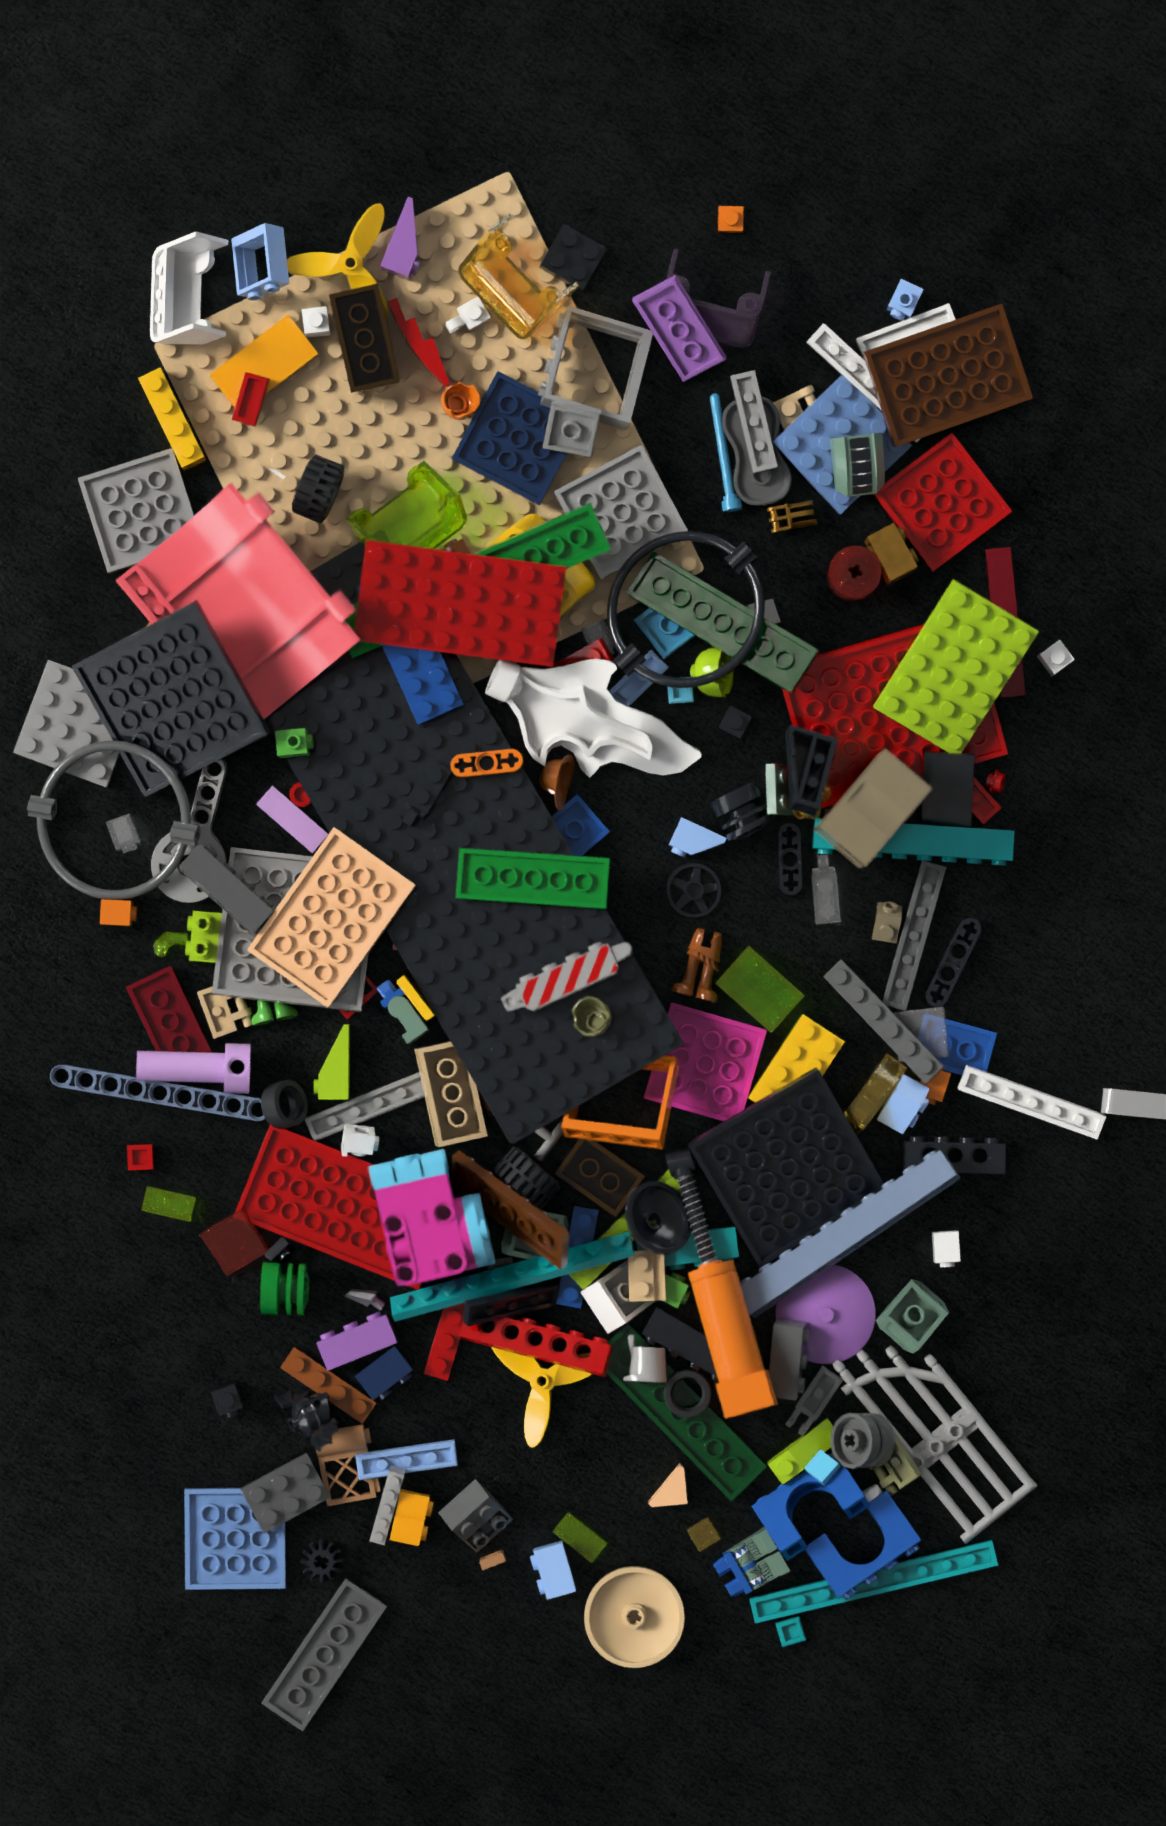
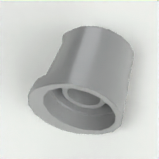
M630 1334L628 1336L631 1354L629 1376L623 1377V1381L667 1383L665 1348L635 1347V1335Z

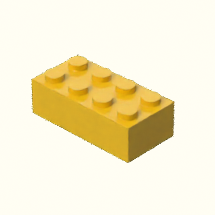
M801 1014L748 1095V1098L756 1103L815 1067L819 1069L823 1076L845 1041Z

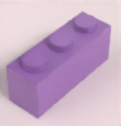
M379 1311L367 1316V1322L358 1325V1322L354 1321L344 1325V1331L335 1334L334 1330L320 1335L321 1340L317 1342V1346L327 1371L397 1343L398 1339L387 1313L381 1315Z

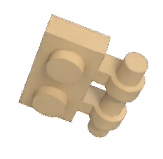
M213 986L197 992L214 1039L237 1031L235 1021L238 1019H242L244 1027L252 1025L251 1015L253 1013L251 1007L248 1008L245 999L212 995ZM234 998L238 1012L231 1013L227 1002L228 999Z

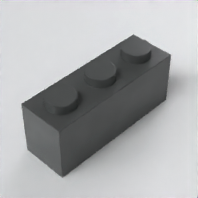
M777 1318L773 1325L769 1375L776 1398L797 1400L800 1393H804L805 1378H802V1369H806L808 1354H804V1347L809 1344L810 1330H806L807 1322Z

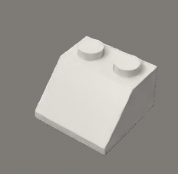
M628 1260L581 1291V1294L607 1333L624 1325L655 1302H629Z

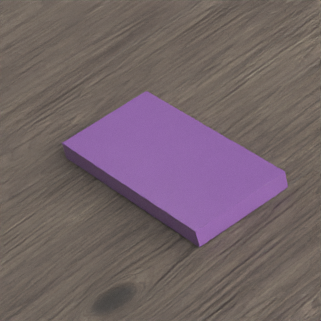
M676 275L633 297V303L683 382L726 360L727 356Z

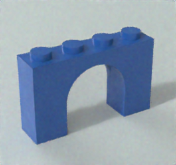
M833 1453L827 1454V1455L830 1456L832 1459H834L836 1462H838V1461L836 1460L835 1456L833 1455ZM839 1463L841 1467L825 1485L804 1469L798 1476L783 1485L780 1484L777 1490L769 1495L762 1496L752 1505L755 1513L787 1561L808 1548L793 1523L794 1508L797 1502L806 1494L814 1491H824L832 1494L849 1519L871 1506L847 1468Z
M887 1491L870 1501L869 1504L871 1506L867 1508L882 1530L885 1540L883 1551L877 1559L864 1565L849 1563L840 1556L825 1533L807 1545L808 1548L805 1549V1552L838 1599L842 1597L845 1600L849 1599L858 1592L856 1587L862 1583H865L866 1586L878 1578L876 1573L884 1568L886 1571H889L899 1563L897 1560L904 1554L909 1557L920 1549L918 1544L921 1543V1539Z

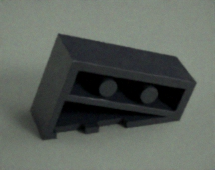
M789 725L785 732L790 809L815 816L820 808L838 739Z

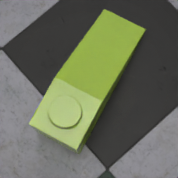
M343 1025L318 1074V1079H314V1094H318V1099H350V1025Z
M828 1418L767 1461V1464L782 1485L804 1470L820 1449L826 1452L831 1448V1431L834 1426Z

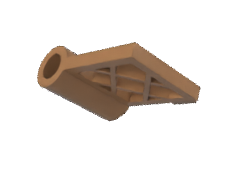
M361 1424L338 1429V1432L332 1435V1444L325 1445L320 1452L316 1450L323 1485L330 1496L326 1500L327 1506L376 1498V1492L381 1491L378 1477L363 1479L369 1483L370 1492L360 1494L353 1489L359 1480L358 1472L348 1465L350 1460L355 1457V1454L368 1452L367 1444L371 1443L369 1428L364 1429V1425ZM335 1460L342 1465L336 1476L326 1471L325 1462ZM345 1468L357 1475L350 1486L338 1479ZM328 1477L332 1479L330 1484L328 1482ZM335 1482L347 1489L342 1497L331 1498L330 1489Z

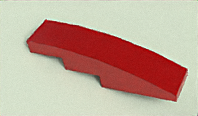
M398 299L389 300L388 304L395 321L414 354L445 388L449 387L450 382L434 339L430 338L423 341L416 319L412 318L405 321Z

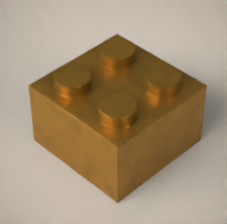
M894 523L873 533L865 540V544L887 585L914 572L918 567L916 564L919 561L912 548L908 550L905 544L907 537L901 526L896 527Z

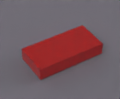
M245 372L232 421L253 427L257 426L269 385V378Z

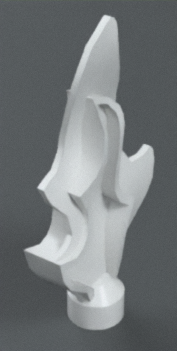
M595 658L562 667L537 669L520 667V665L511 661L499 660L488 681L485 694L510 705L519 720L525 747L532 758L543 766L546 764V757L550 750L560 745L574 753L581 770L589 778L601 765L610 762L623 763L652 774L668 775L683 772L701 758L699 749L683 741L662 720L614 699L607 689L611 675L617 670L616 663Z

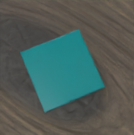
M799 1615L775 1622L782 1647L806 1641Z

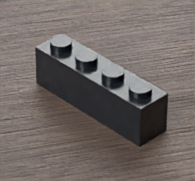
M656 1306L642 1330V1334L645 1335L644 1340L657 1347L658 1343L667 1348L665 1351L667 1354L676 1359L682 1356L688 1360V1366L698 1372L701 1369L706 1370L710 1373L709 1378L719 1383L706 1335Z

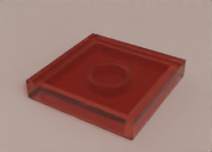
M243 1208L200 1234L226 1276L264 1255L269 1250Z

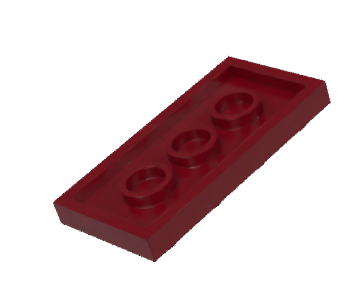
M172 966L164 968L126 987L156 1051L213 1053Z

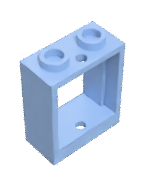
M264 223L231 239L237 295L248 297V300L257 301L261 300L264 295L278 292L280 288L289 284L283 227ZM265 246L268 278L258 282L255 250Z

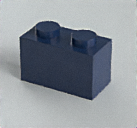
M395 1344L356 1374L355 1377L372 1400L377 1397L382 1400L392 1392L390 1389L392 1385L396 1382L402 1385L411 1378L410 1372L414 1368Z

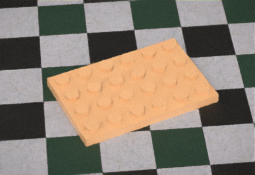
M334 827L247 950L327 1008H330L416 885Z

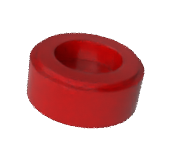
M300 782L292 786L289 794L292 803L298 807L309 806L312 802Z

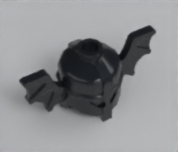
M288 1390L285 1394H275L274 1399L281 1408L292 1407V1417L288 1418V1424L293 1432L297 1431L302 1437H311V1444L318 1452L325 1445L333 1443L332 1435L338 1432V1426L336 1425L339 1422L335 1418H330L327 1401L330 1395L327 1392L309 1396L307 1391L303 1394H297L292 1392V1390Z

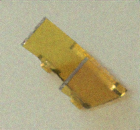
M510 213L486 231L460 264L458 271L464 283L517 338L527 339L565 304L579 287V284L575 282L565 291L561 292L554 286H547L540 291L508 257L512 252L513 244L503 230L514 218Z

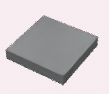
M552 400L543 448L592 457L601 409Z

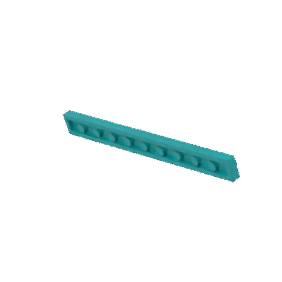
M625 1232L568 1248V1262L561 1270L543 1256H538L390 1297L393 1319L395 1322L465 1303L467 1300L509 1291L635 1256L630 1232Z
M989 1540L901 1561L889 1571H886L884 1568L876 1573L878 1578L867 1586L865 1583H862L856 1587L858 1592L847 1600L844 1597L838 1599L825 1580L751 1597L749 1600L754 1621L759 1623L998 1566L993 1541Z

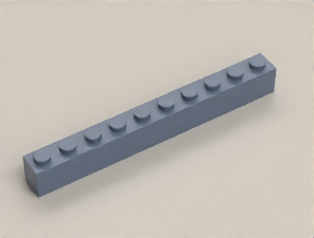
M941 1150L928 1153L923 1158L924 1161L922 1163L906 1168L902 1172L903 1176L897 1180L891 1179L882 1185L883 1189L881 1191L865 1196L861 1200L862 1204L856 1208L850 1207L843 1211L840 1219L824 1224L818 1234L815 1236L809 1235L799 1242L800 1246L793 1251L792 1249L784 1251L779 1256L780 1259L778 1261L762 1266L758 1270L759 1274L753 1278L747 1277L743 1279L740 1285L749 1315L754 1318L758 1317L961 1179L946 1155Z

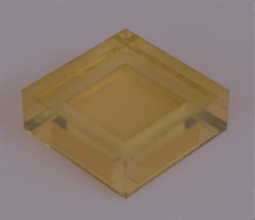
M708 1517L686 1529L699 1552L721 1539Z

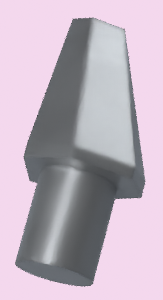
M351 1289L345 1295V1297L366 1307L371 1304L379 1311L385 1305V1302L376 1296L378 1291Z

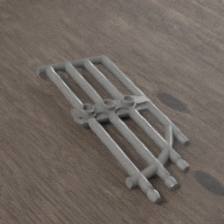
M889 1346L885 1351L890 1359H893L897 1367L879 1369L874 1361L869 1358V1355L864 1350H860L857 1353L858 1359L864 1363L869 1373L856 1379L840 1360H836L833 1363V1367L846 1382V1385L841 1387L846 1396L854 1392L870 1413L881 1414L887 1419L862 1388V1386L876 1380L923 1438L911 1449L891 1424L893 1431L921 1472V1477L965 1530L960 1536L965 1544L1037 1487L1036 1483L931 1354L924 1358L926 1364L932 1368V1371L910 1367L902 1356L898 1355V1351L894 1347ZM905 1376L943 1424L933 1432H930L887 1378ZM920 1379L943 1384L962 1408L950 1417ZM977 1428H979L1024 1484L1013 1494L967 1439V1436ZM958 1443L1004 1499L994 1509L989 1506L947 1452ZM938 1459H940L985 1515L976 1524L973 1525L928 1470Z

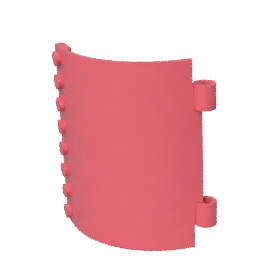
M230 483L193 518L140 562L121 575L116 582L151 624L198 600L261 716L265 719L360 640L345 621L356 609L340 590L330 598L266 519L275 510L261 493L257 492L246 501L235 486Z

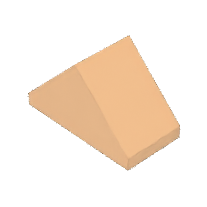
M681 1463L678 1464L649 1499L648 1504L651 1507L687 1504L684 1466Z

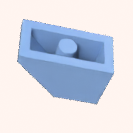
M681 817L669 846L673 847L671 852L685 858L686 854L692 856L722 845L727 838Z

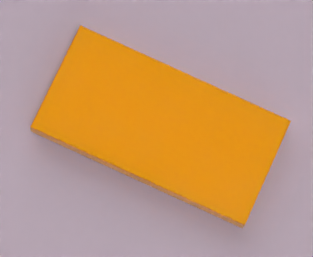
M286 315L209 375L235 408L245 372L270 379L266 392L267 395L319 354L291 317Z

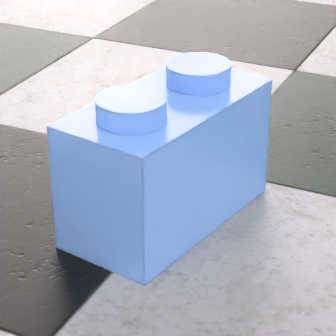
M903 1074L884 1103L877 1120L901 1134L905 1132L908 1126L913 1128L919 1117L917 1112L923 1113L929 1102L926 1099L929 1088Z
M563 1541L534 1548V1555L530 1556L533 1569L539 1570L541 1579L537 1580L540 1594H546L548 1600L576 1592Z

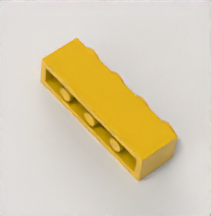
M158 368L139 377L142 388L182 469L185 471L206 461L162 369Z

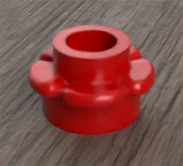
M995 770L994 774L989 773L986 787L989 788L991 794L994 792L1001 793L1004 787L1006 775L999 773V770Z

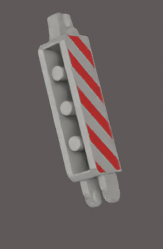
M602 941L588 947L589 952L583 955L576 952L565 958L566 962L557 966L555 962L543 967V973L534 976L533 973L519 978L521 983L516 985L517 988L501 998L507 1012L523 1007L535 1012L616 975L619 970L617 963L631 956L633 951L631 945L624 942L610 948L608 943L603 945Z

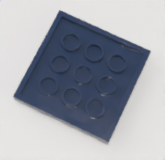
M497 371L451 460L540 506L567 453L543 448L550 408L540 405L542 396H538L537 391Z

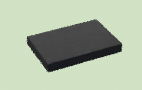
M938 751L924 752L923 781L932 789L922 800L921 825L972 827L975 754Z

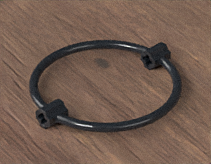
M695 531L669 533L641 546L625 561L618 571L608 597V628L614 646L619 653L613 661L628 677L635 671L649 681L675 688L703 686L719 680L732 672L752 651L763 625L765 612L764 593L759 576L752 565L758 559L757 556L744 542L735 547L720 537ZM681 541L707 543L728 553L729 555L724 559L739 575L745 571L751 583L755 601L752 628L738 653L720 668L708 674L691 678L664 676L642 665L647 661L646 658L632 643L626 647L617 621V604L620 590L633 567L655 549Z

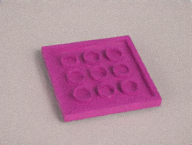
M671 1002L668 1016L683 1040L680 1047L666 1054V1056L676 1057L679 1064L672 1107L725 1121L745 1108L767 1030ZM651 1070L644 1094L645 1099L662 1103L668 1072Z

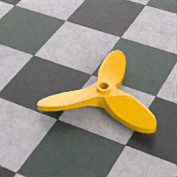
M374 204L365 211L352 231L346 252L342 254L310 252L294 255L287 259L288 273L304 277H325L341 273L347 277L351 289L377 284L372 275L362 266V259L372 248L380 233L384 220L382 204ZM346 260H351L354 266L352 268L347 267ZM380 289L386 319H388V305L384 297V294Z
M492 1347L496 1356L506 1367L530 1382L532 1390L525 1412L524 1433L527 1444L533 1448L542 1441L549 1423L551 1390L555 1386L574 1383L592 1374L557 1364L549 1369L543 1368L537 1359ZM590 1353L579 1354V1358L585 1359L589 1357ZM541 1376L546 1378L545 1385L540 1382Z

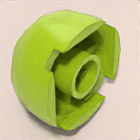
M709 648L701 652L695 664L691 665L690 675L691 677L708 674L720 668L732 658L716 648ZM734 670L719 680L698 686V689L708 696L726 697L725 694H729L732 688Z

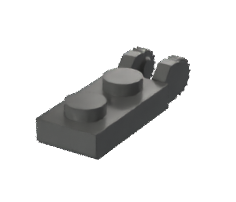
M822 1365L794 1406L795 1409L785 1425L791 1427L796 1422L800 1412H803L809 1416L799 1428L798 1433L803 1436L813 1421L818 1419L843 1379Z

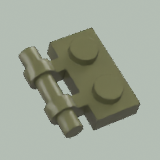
M895 1432L894 1451L891 1458L884 1464L890 1475L888 1476L883 1466L869 1468L875 1472L880 1480L879 1485L882 1489H886L890 1496L898 1492L893 1484L894 1482L899 1489H902L922 1475Z

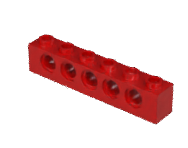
M513 1316L493 1320L495 1329L491 1333H484L483 1327L485 1323L468 1327L464 1322L462 1323L459 1337L463 1340L606 1377L613 1352L612 1346L608 1345V1340L594 1337L593 1340L584 1338L585 1334L570 1330V1333L566 1334L560 1332V1327L546 1324L544 1328L536 1326L537 1322L534 1320L522 1318V1321L512 1319ZM514 1327L518 1328L519 1335L513 1340L508 1339V1330ZM535 1334L543 1336V1341L538 1346L531 1345V1338ZM560 1340L566 1341V1349L563 1352H556L555 1344ZM585 1346L590 1347L591 1353L589 1357L585 1359L579 1358V1350Z

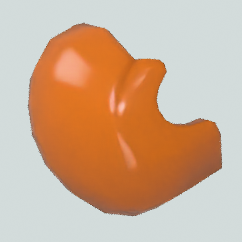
M457 382L447 387L443 392L441 407L450 418L465 420L472 417L479 408L481 395L474 385H465Z

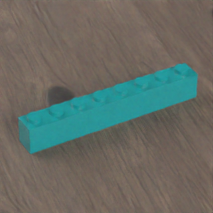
M823 818L814 819V828ZM901 824L874 858H882V853L892 854V859H907V855H917V860L932 861V856L942 857V862L956 863L957 858H965L969 864H981L982 860H992L991 865L1006 866L1007 861H1013L1014 831ZM813 830L812 849H818L817 854L832 855L833 850L836 849Z

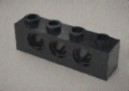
M910 1136V1141H904L903 1171L912 1165L917 1166L924 1161V1150L932 1147L936 1152L941 1150L947 1158L948 1152L952 1148L960 1150L961 1158L957 1162L950 1161L957 1173L1005 1174L1006 1144L1000 1143L998 1138H985V1143H975V1138H960V1142H950V1137H935V1142H926L925 1137ZM982 1148L986 1153V1158L981 1163H977L973 1159L974 1151Z

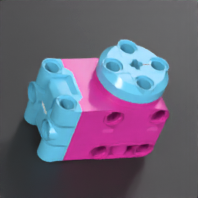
M445 1149L421 1155L419 1153L394 1159L395 1161L369 1166L370 1177L375 1189L386 1237L388 1256L392 1263L397 1286L411 1285L496 1264L480 1193L455 1198Z

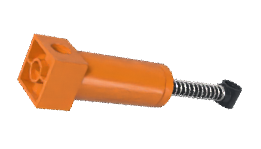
M689 1147L665 1153L670 1174L674 1177V1180H678L677 1183L680 1185L679 1190H681V1196L684 1199V1208L687 1209L686 1215L689 1216L688 1221L691 1223L690 1228H692V1234L695 1237L693 1240L696 1241L695 1246L698 1248L697 1253H699V1259L702 1262L698 1269L689 1272L688 1276L690 1283H692V1290L719 1381L716 1387L725 1418H732L777 1405L769 1371L764 1369L734 1260L726 1262L716 1260L717 1256L714 1253L716 1250L712 1246L714 1244L711 1242L712 1237L709 1235L710 1231H708L706 1218H704L705 1212L702 1211L703 1206L700 1204L701 1199L698 1197L699 1193H697V1187L693 1179V1175L696 1174V1165L692 1151Z

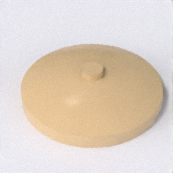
M640 1566L619 1568L601 1578L591 1590L585 1605V1629L593 1647L608 1661L623 1667H646L665 1658L677 1645L684 1627L682 1600L674 1585L657 1571Z

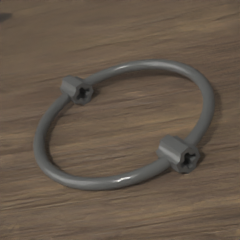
M124 741L96 742L69 754L52 771L42 789L41 795H31L27 805L28 816L37 818L40 844L55 872L73 888L100 899H130L155 889L177 868L185 854L187 845L197 846L200 838V825L191 823L189 801L177 774L154 752L137 744ZM124 751L148 760L169 780L180 806L181 821H174L170 831L171 842L178 843L171 859L155 877L129 889L107 890L82 882L72 875L59 861L48 836L47 820H54L58 809L57 799L50 798L57 781L75 762L97 752Z

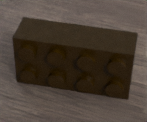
M379 284L329 294L351 393L399 383L400 377Z

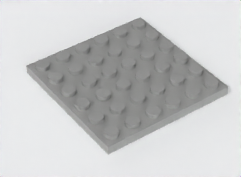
M231 847L229 865L236 871L235 876L241 882L243 879L248 881L255 888L253 893L259 898L262 896L267 898L273 904L271 909L275 911L310 862L312 856ZM222 911L212 995L327 1008L247 950L261 929L252 936L226 911ZM369 953L330 1006V1009L362 1012Z

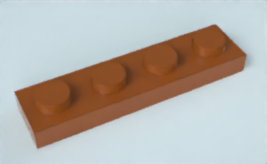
M296 1347L292 1349L280 1367L316 1393L322 1394L327 1392L330 1395V1398L327 1399L362 1424L377 1403L332 1371H327L326 1367Z

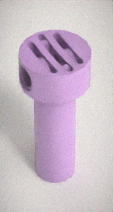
M225 1043V1053L137 1051L136 1081L224 1083V1093L249 1094L251 1045ZM236 1062L241 1063L244 1066V1071L241 1074H234L230 1070V1066Z

